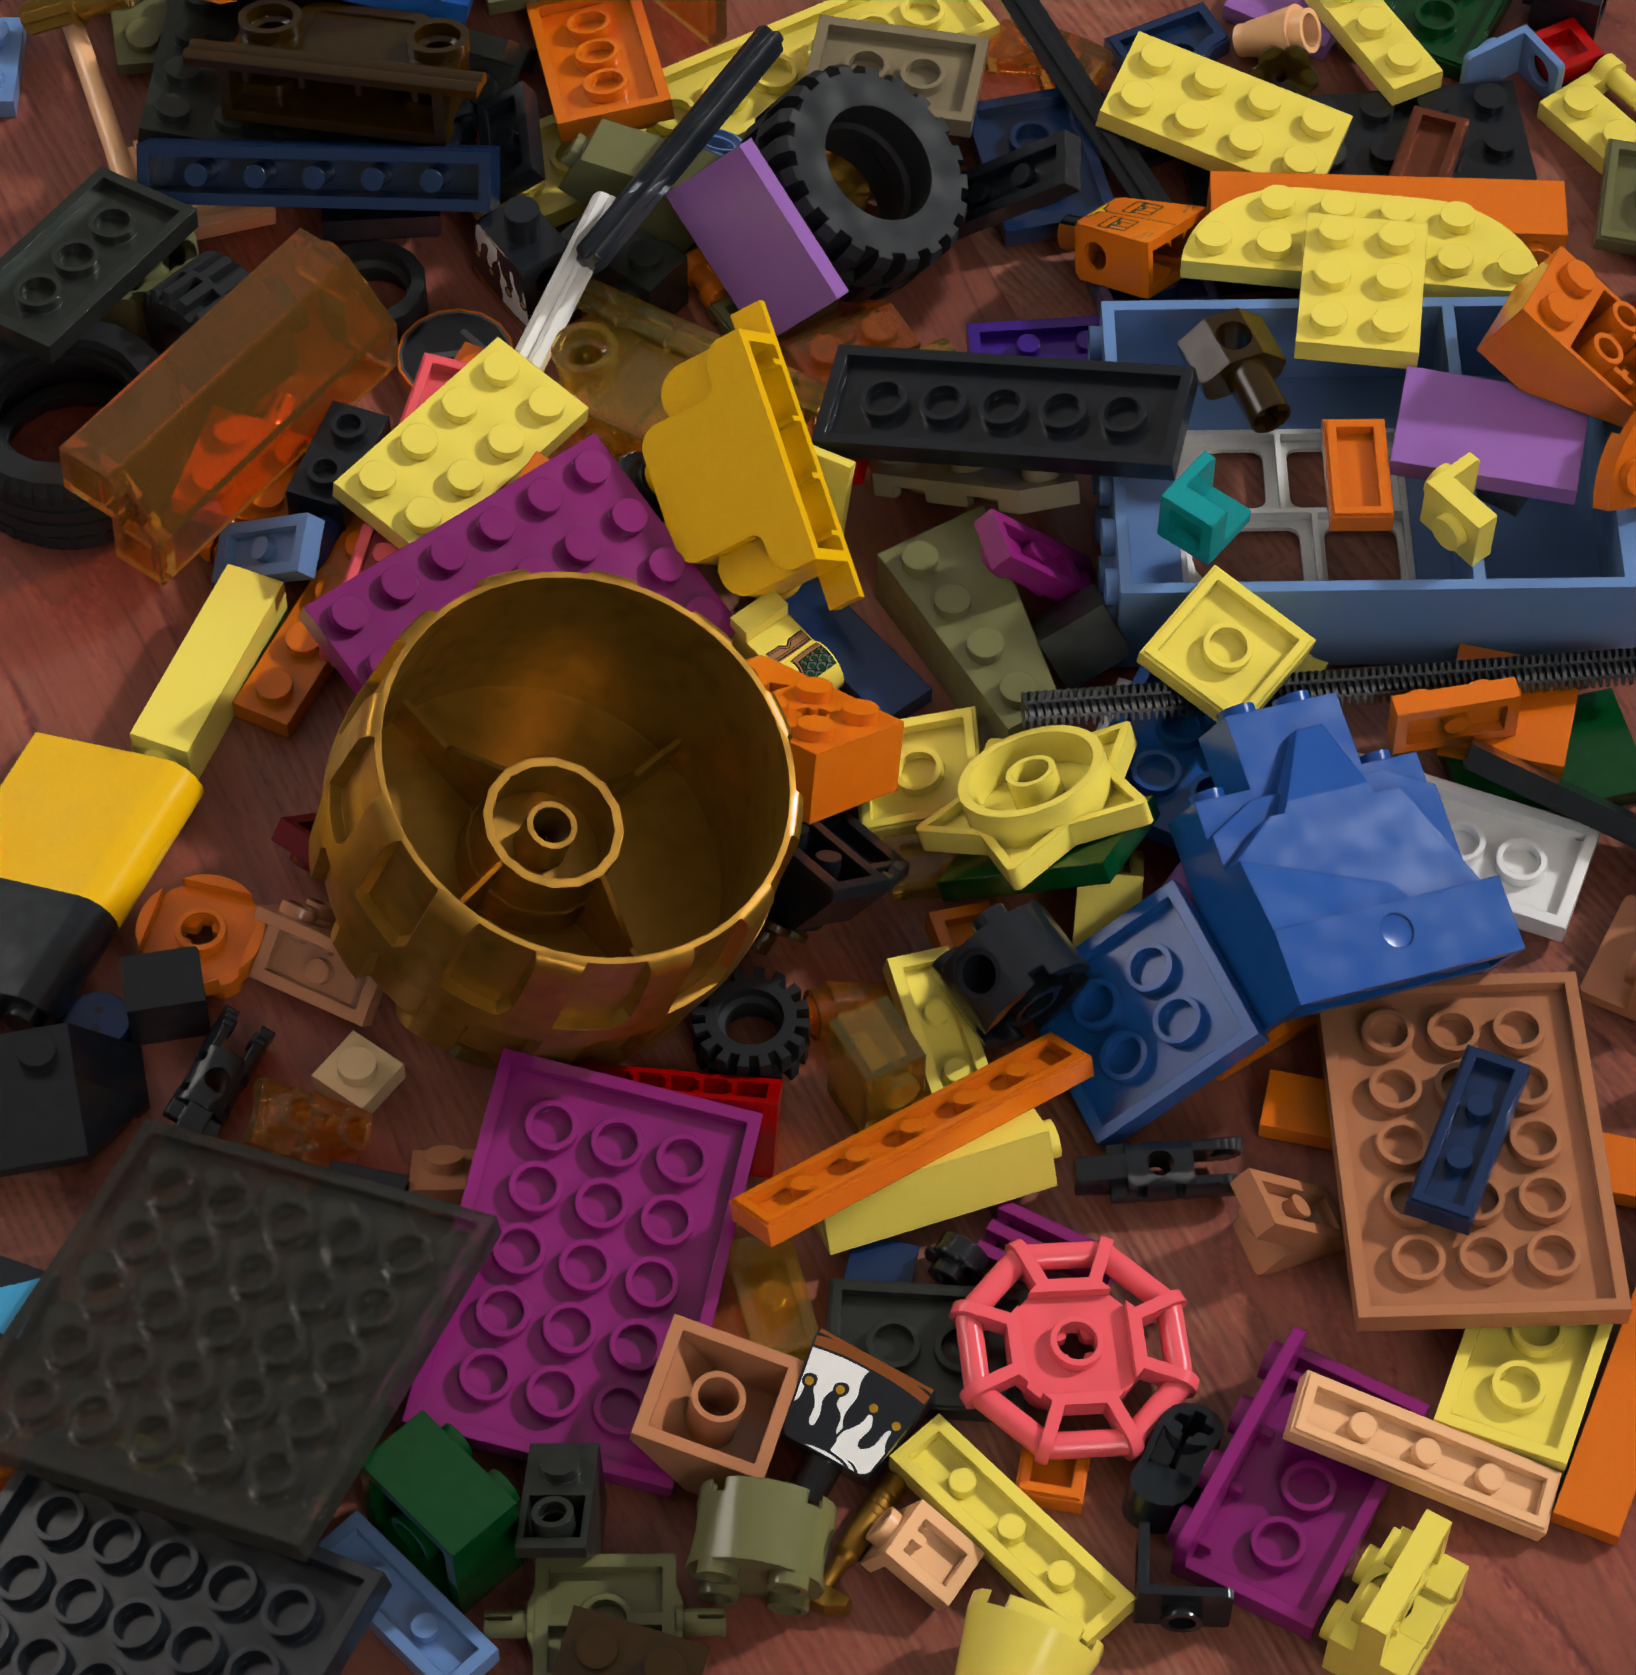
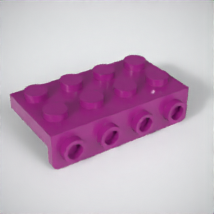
M1294 1326L1284 1344L1273 1340L1257 1374L1258 1378L1264 1380L1255 1398L1246 1394L1241 1397L1227 1428V1432L1234 1434L1224 1453L1217 1449H1213L1197 1482V1487L1203 1489V1492L1194 1509L1185 1504L1180 1508L1170 1527L1166 1542L1175 1546L1170 1573L1200 1587L1231 1588L1234 1590L1233 1604L1310 1641L1393 1483L1282 1439L1300 1377L1307 1370H1310L1426 1418L1430 1405L1305 1347L1308 1332Z

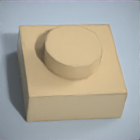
M353 1030L311 1077L314 1090L365 1122L406 1078L404 1063Z

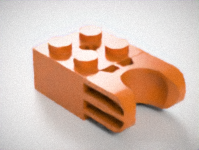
M763 655L745 659L757 674L766 690L775 694L792 731L793 737L790 741V747L795 767L796 790L803 796V822L810 825L897 791L904 721L879 710V706L872 701L856 699L833 688V684L824 678L809 677Z

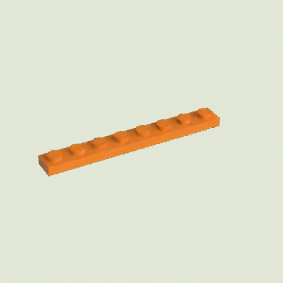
M465 341L454 359L469 363L485 348ZM355 513L346 531H343L335 542L328 559L315 573V579L310 581L233 700L232 704L236 717L290 739L334 668L331 666V662L320 660L319 645L298 616L304 606L342 584L364 523Z

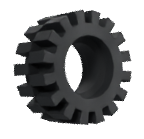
M753 966V978H744L742 967L735 968L731 973V982L727 983L724 981L692 1011L693 1052H696V1062L699 1068L702 1070L708 1067V1073L772 1079H782L783 1073L792 1081L799 1074V1063L805 1065L808 1058V1046H810L809 1006L807 999L801 1001V989L795 982L786 989V976L775 971L771 981L765 980V968ZM757 1016L771 1021L776 1027V1033L773 1038L766 1042L748 1045L730 1039L726 1033V1028L729 1023L738 1018Z

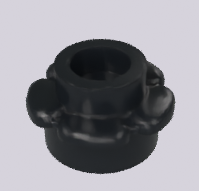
M944 1232L935 1247L928 1245L924 1251L926 1259L932 1263L928 1269L929 1275L938 1284L976 1286L984 1277L982 1272L989 1262V1258L982 1248L970 1239L954 1232Z

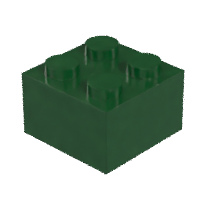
M421 1410L358 1462L368 1521L464 1615L524 1564L523 1558H516L515 1554L519 1521L517 1504L520 1502V1498L513 1485L502 1473L496 1469H492L487 1473L472 1458L473 1452L470 1445L454 1426L445 1423L440 1427L424 1410Z

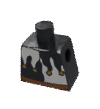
M528 196L512 197L503 206L481 216L476 221L472 263L473 273L523 332L568 243L540 212L538 203ZM537 282L541 285L542 289L537 288ZM580 300L567 325L582 318Z
M819 1327L814 1336L781 1431L782 1442L804 1454L788 1483L810 1489L808 1503L819 1507V1501L822 1500L823 1496L828 1498L840 1475L867 1488L889 1462V1456L907 1440L930 1411L935 1402V1390Z

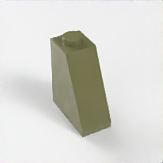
M602 118L588 137L579 132L569 145L561 159V162L569 168L558 189L585 206L588 205L592 195L598 191L617 198L666 138ZM702 150L669 191L721 158L722 155ZM666 196L662 198L639 226L658 239L673 243L683 254L695 242Z

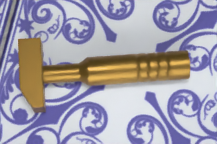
M885 1471L875 1488L835 1544L834 1556L824 1569L825 1591L819 1599L810 1600L809 1608L823 1616H848L853 1608L851 1597L833 1587L846 1568L858 1562L870 1544L866 1540V1535L874 1522L888 1508L895 1507L907 1490L908 1486L901 1476L892 1471Z

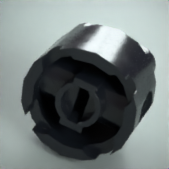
M1030 901L1010 911L1007 910L1003 903H997L987 908L971 924V928L975 933L961 946L954 947L939 956L930 968L946 996L983 1045L991 1049L1013 1045L1026 1038L1018 1027L1026 1025L1030 1020H1033L1039 1029L1051 1022L1085 988L1089 977L1084 971H1091L1087 961L1044 905H1040L1038 901Z

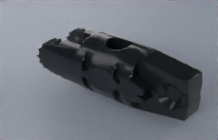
M229 1005L223 1007L197 1052L185 1079L174 1092L162 1116L175 1124L160 1148L158 1155L178 1167H181L188 1158L199 1138L210 1144L216 1141L228 1120L235 1102L241 1092L247 1087L276 1036L275 1032L262 1026L258 1032L253 1034L248 1042L243 1058L221 1047L224 1040H227L238 1023L237 1018L240 1014L239 1011Z
M1232 1136L1106 1145V1155L1075 1159L1072 1167L1075 1195H1110L1111 1204L1234 1197L1235 1193L1230 1182L1239 1175H1236V1173L1195 1175L1194 1163L1215 1160L1225 1161L1241 1156L1240 1154L1243 1153L1241 1137ZM1150 1168H1160L1166 1174L1162 1176L1156 1175Z

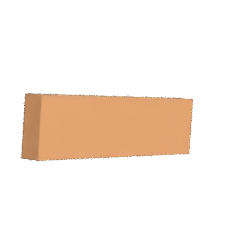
M1307 1370L1299 1379L1282 1438L1537 1542L1547 1533L1562 1472L1310 1370Z

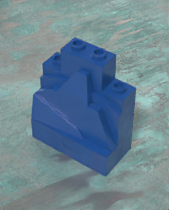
M1300 690L1276 699L1272 702L1271 707L1257 710L1253 702L1234 705L1218 713V723L1198 739L1215 788L1190 796L1186 800L1188 808L1170 821L1168 826L1198 912L1266 1034L1286 1021L1472 974H1488L1526 949L1499 875L1480 879L1463 860L1436 784L1427 782L1417 752L1391 757L1388 749H1382L1359 757L1336 692L1311 698L1308 690Z

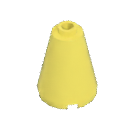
M981 1588L973 1591L967 1606L955 1675H1090L1098 1665L1104 1652L1103 1644L1098 1639L1088 1648L1080 1643L1085 1629L1075 1622L1050 1609L1011 1594L1005 1607L987 1603L992 1590Z

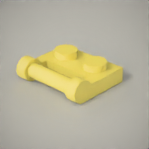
M1613 53L1604 55L1595 63L1591 71L1541 100L1537 112V118L1601 175L1605 148L1609 138L1636 143V123L1603 95L1611 90L1636 112V81L1625 72L1626 65Z

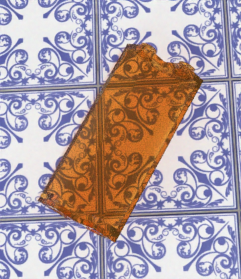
M299 228L59 447L64 488L112 517L117 557L165 586L307 451L333 400L355 406L399 364L397 324L346 254L334 243L321 240L304 229Z

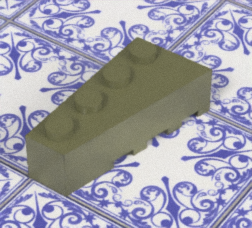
M981 505L878 553L876 599L958 709L976 707L980 721L981 741L986 745V742L991 738L1004 739L1024 731L1021 717V692L1032 691L1034 693V691L1038 690L1050 691L1057 689L1014 581L1006 577L998 578L986 567L980 556L982 544L973 522L986 513L984 505ZM1057 719V725H1060V719ZM1042 720L1041 727L1046 726L1045 720ZM1050 720L1049 726L1054 725L1053 720ZM1029 721L1026 722V730L1031 729ZM1034 721L1033 728L1038 727L1037 721Z

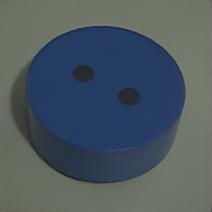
M92 992L76 999L66 1012L65 1023L74 1024L127 1042L132 1037L126 1004L121 998L112 993Z

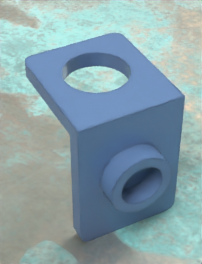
M1525 24L1498 38H1490L1484 41L1478 48L1466 53L1463 58L1459 84L1500 81L1518 72L1545 99L1562 88L1565 64ZM1535 55L1544 62L1547 68L1548 82L1540 76L1536 69Z

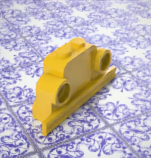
M758 300L730 315L735 330L716 339L708 350L675 366L667 374L662 385L661 400L669 418L653 425L645 434L642 443V453L646 463V481L650 489L657 496L665 520L664 525L670 533L676 550L682 555L685 562L717 565L720 579L730 592L739 596L756 597L757 599L760 596L777 592L786 600L792 597L803 583L818 577L829 610L837 611L851 603L860 601L864 598V594L765 301Z

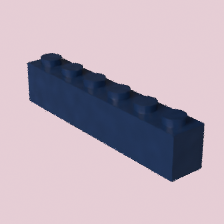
M151 137L136 144L137 182L187 205L491 212L500 205V146L450 144L443 146L409 143Z

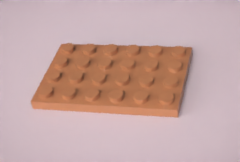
M1576 971L1472 974L1316 1014L1356 1332L1628 1324L1632 1306ZM1467 1044L1531 1065L1527 1083L1469 1236L1404 1214L1407 1198Z

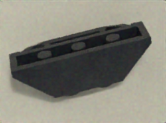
M847 810L810 825L802 821L799 844L781 877L770 910L793 931H817L823 925L850 920L909 875L910 863Z
M70 1023L0 1034V1177L90 1162L114 1141L135 1117L140 1118L150 1109L143 1054L140 1045Z

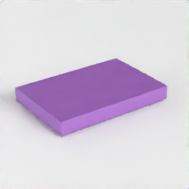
M752 138L665 194L737 308L741 310L758 300L765 301L776 337L849 292Z
M1407 366L1389 464L1390 475L1427 480L1429 475L1444 463L1453 464L1471 452L1480 460L1475 489L1574 505L1589 415L1523 392L1510 382Z

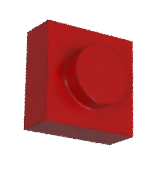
M1574 17L1535 32L1565 64L1562 85L1574 81L1591 71L1595 63L1604 56L1601 49ZM1535 55V66L1548 82L1547 68L1544 62Z

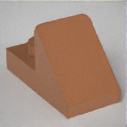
M1252 1168L1246 1169L1230 1182L1241 1206L1239 1208V1216L1233 1222V1229L1254 1273L1257 1275H1269L1345 1249L1341 1215L1327 1187Z

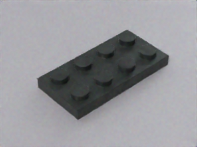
M99 167L0 258V341L52 365L199 227L197 209L104 167Z

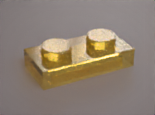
M754 1235L733 1240L727 1269L747 1340L806 1360L814 1336L818 1331V1326L792 1237L772 1248Z

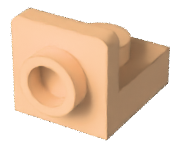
M921 1499L898 1511L894 1507H890L880 1515L866 1535V1540L872 1545L859 1564L870 1573L885 1566L936 1611L949 1607L985 1552L925 1500Z

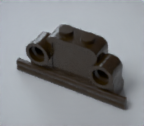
M288 0L255 1L245 6L239 12V33L234 42L191 38L189 46L184 49L182 56L183 65L217 69L223 119L447 146L454 133V117L463 100H477L487 82L486 72L470 71L468 54L471 49L470 32L463 23L447 18L431 19L425 14L330 2L312 3L300 9L299 6Z

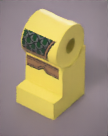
M777 592L760 596L730 617V626L735 632L731 645L744 659L758 655L767 656L809 677L824 678L833 684V688L837 690L843 686V672L834 655L822 643L814 641L788 614V603Z

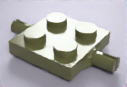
M676 1553L596 1554L588 1558H536L535 1588L527 1603V1610L485 1609L484 1635L488 1639L527 1638L528 1647L533 1656V1675L552 1674L574 1605L680 1638L718 1636L726 1638V1607L684 1608L682 1597L677 1588Z

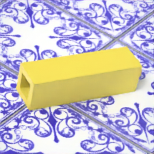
M231 564L226 565L130 732L133 752L176 762L188 769L199 780L235 716L233 700L289 615L283 581Z
M1033 1108L813 1226L830 1255L1058 1186L1054 1159L1062 1156L1058 1132L1051 1119L1042 1120Z

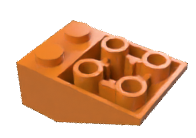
M1561 245L1515 286L1476 350L1521 391L1624 427L1636 410L1634 403L1636 400V309L1628 302L1618 298L1595 276L1592 269L1586 263L1576 259Z

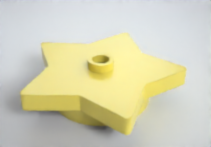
M1125 721L1093 732L1069 725H1050L1024 730L1004 739H989L986 742L984 751L977 755L961 774L957 787L958 796L916 827L923 849L932 852L989 856L1013 889L1021 890L1076 845L1151 824L1154 820L1146 798L1125 779L1137 747V740L1131 723Z

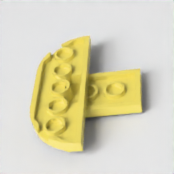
M1271 185L1264 190L1248 193L1222 204L1200 221L1190 234L1183 249L1180 278L1300 289L1294 350L1295 359L1407 369V366L1417 367L1423 297L1510 296L1515 286L1530 274L1538 264L1531 251L1511 230L1493 218L1476 211L1465 202H1446L1425 198Z

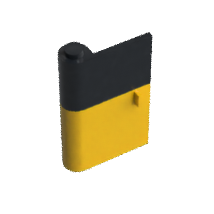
M35 732L0 786V1010L4 1013L3 1020L10 1029L20 1031L56 1025L62 1022L69 1007L79 995L204 793L202 784L188 769L176 762L159 757Z

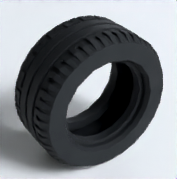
M103 321L95 323L52 365L0 341V531L21 542L47 549L82 550L105 546L131 536L158 517L165 510V507L169 505V496L190 452L188 427L179 381L164 355L143 337L118 325ZM76 405L108 408L124 415L132 423V427L119 443L97 456L67 463L35 461L17 453L10 446L12 439L25 424L48 411Z

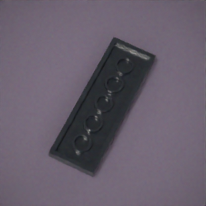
M839 344L811 440L814 446L845 458L1175 481L1198 387L1196 367Z

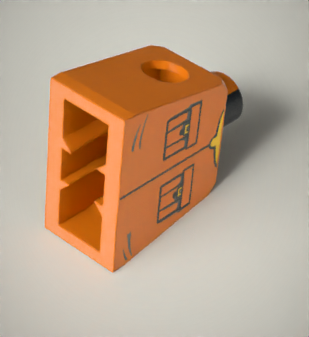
M1125 197L1114 198L1084 217L1072 214L1065 215L1058 227L1057 240L1062 249L1075 251V273L1080 280L1150 299L1181 279L1180 267L1183 249L1194 228L1206 217V207Z

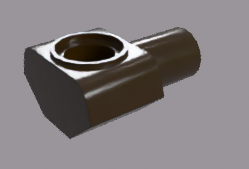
M1239 308L1204 318L1177 342L1179 352L1186 365L1196 367L1198 386L1208 400H1216L1233 395L1252 430L1256 433L1271 432L1283 425L1289 418L1291 413L1290 406L1274 381L1282 373L1287 359L1260 315Z

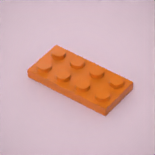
M540 0L526 3L529 24L561 143L573 141L579 132L588 137L602 118L635 129H646L656 125L658 122L675 119L671 96L642 0Z

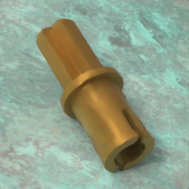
M30 0L21 4L19 18L27 34L34 36L71 24H76L80 28L85 27L89 24V19L120 9L132 8L134 0Z

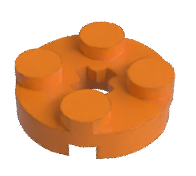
M198 874L182 878L184 886L173 888L166 894H164L163 888L154 893L142 907L136 922L135 936L139 953L144 954L195 946L199 950L205 997L212 995L215 998L226 999L239 993L243 988L244 981L249 978L267 930L266 923L254 918L257 905L253 902L252 894L237 881L211 874ZM203 926L212 927L213 938L215 939L209 943L196 945L192 944L189 938H186L188 933L198 934Z

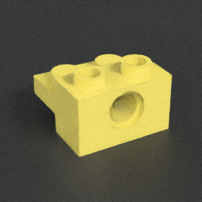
M1426 1509L1414 1531L1404 1526L1401 1529L1393 1527L1381 1549L1373 1544L1367 1547L1352 1577V1582L1359 1585L1348 1604L1338 1599L1321 1627L1319 1637L1327 1641L1322 1668L1335 1675H1417L1462 1596L1470 1567L1444 1553L1452 1526L1450 1520Z

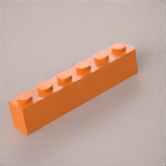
M1210 171L1206 216L1228 201L1248 193L1264 190L1271 185L1425 198L1446 202H1465L1476 211L1493 218L1511 230L1531 251L1538 266L1561 245L1566 249L1568 223L1565 181Z

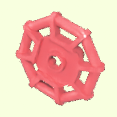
M1103 1235L1100 1236L1099 1241L1026 1244L1022 1239L1014 1240L1005 1245V1255L966 1298L956 1300L950 1310L949 1320L956 1325L964 1387L959 1394V1398L965 1408L968 1410H978L1035 1455L1033 1462L1047 1466L1049 1460L1123 1456L1127 1461L1131 1462L1142 1457L1145 1445L1148 1443L1156 1424L1166 1410L1173 1405L1182 1403L1185 1399L1193 1398L1197 1394L1200 1383L1198 1376L1192 1371L1183 1313L1187 1300L1181 1290H1170L1114 1247V1239ZM1090 1268L1089 1276L1080 1278L1048 1279L1043 1270ZM1104 1273L1143 1303L1135 1307L1127 1300H1125L1124 1305L1109 1295L1111 1288L1102 1282ZM1017 1280L1025 1283L1029 1294L1019 1308L1017 1305L1010 1313L994 1307ZM1150 1323L1158 1324L1163 1361L1148 1357L1143 1327ZM984 1331L1003 1336L1007 1366L990 1374ZM1073 1333L1077 1334L1080 1344L1091 1345L1093 1352L1085 1353L1083 1359H1073L1068 1354H1064L1059 1346L1064 1345L1067 1334ZM1139 1380L1157 1385L1158 1389L1134 1417L1131 1418L1122 1403L1129 1391ZM1016 1386L1021 1390L1023 1398L1031 1406L1048 1411L1044 1427L1003 1396L1001 1392ZM1103 1414L1111 1429L1058 1432L1062 1416Z

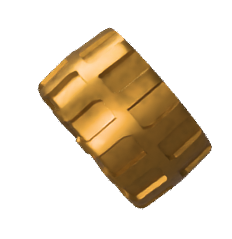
M520 569L481 579L473 590L454 599L439 611L426 610L422 612L401 632L352 702L333 742L325 769L322 798L309 837V867L311 877L325 880L329 901L336 918L331 931V941L337 953L355 979L370 976L396 1003V1015L405 1028L445 1051L451 1050L459 1042L488 1052L497 1065L499 1064L503 1048L569 1065L574 1059L589 1056L603 1061H620L637 1055L663 1040L695 1007L709 997L730 976L750 949L764 925L774 902V895L781 877L799 844L803 820V796L796 790L795 767L790 747L793 734L775 694L766 690L751 666L731 645L733 640L699 612H690L674 601L638 586L635 580L607 572L590 569L588 573L559 571L530 573L526 569ZM537 833L545 835L546 841L540 838Z

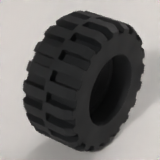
M844 64L828 66L823 71L815 70L804 76L755 118V123L747 129L741 144L752 138L848 288L849 292L840 297V300L862 303L866 299L876 301L888 297L937 262L943 254L951 249L958 239L959 229L964 225L967 203L962 200L968 196L967 175L960 173L959 167L963 165V157L959 146H952L947 136L951 131L942 117L936 119L930 112L928 107L931 103L920 93L912 95L904 89L906 83L893 75H886L884 78L879 77V70L859 65L852 70L851 66ZM825 150L847 160L865 178L874 194L879 218L859 209L843 194L829 170Z

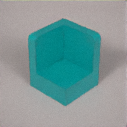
M1204 451L1161 495L1157 534L1204 564L1209 565L1249 523L1251 511L1246 506L1213 487L1216 457Z

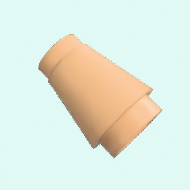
M1292 4L1245 23L1237 24L1233 29L1232 40L1235 52L1241 58H1259L1260 52L1271 45L1278 46L1283 50L1289 46L1298 45L1304 48L1309 55L1318 51L1322 33L1319 18L1312 8H1302L1299 4Z

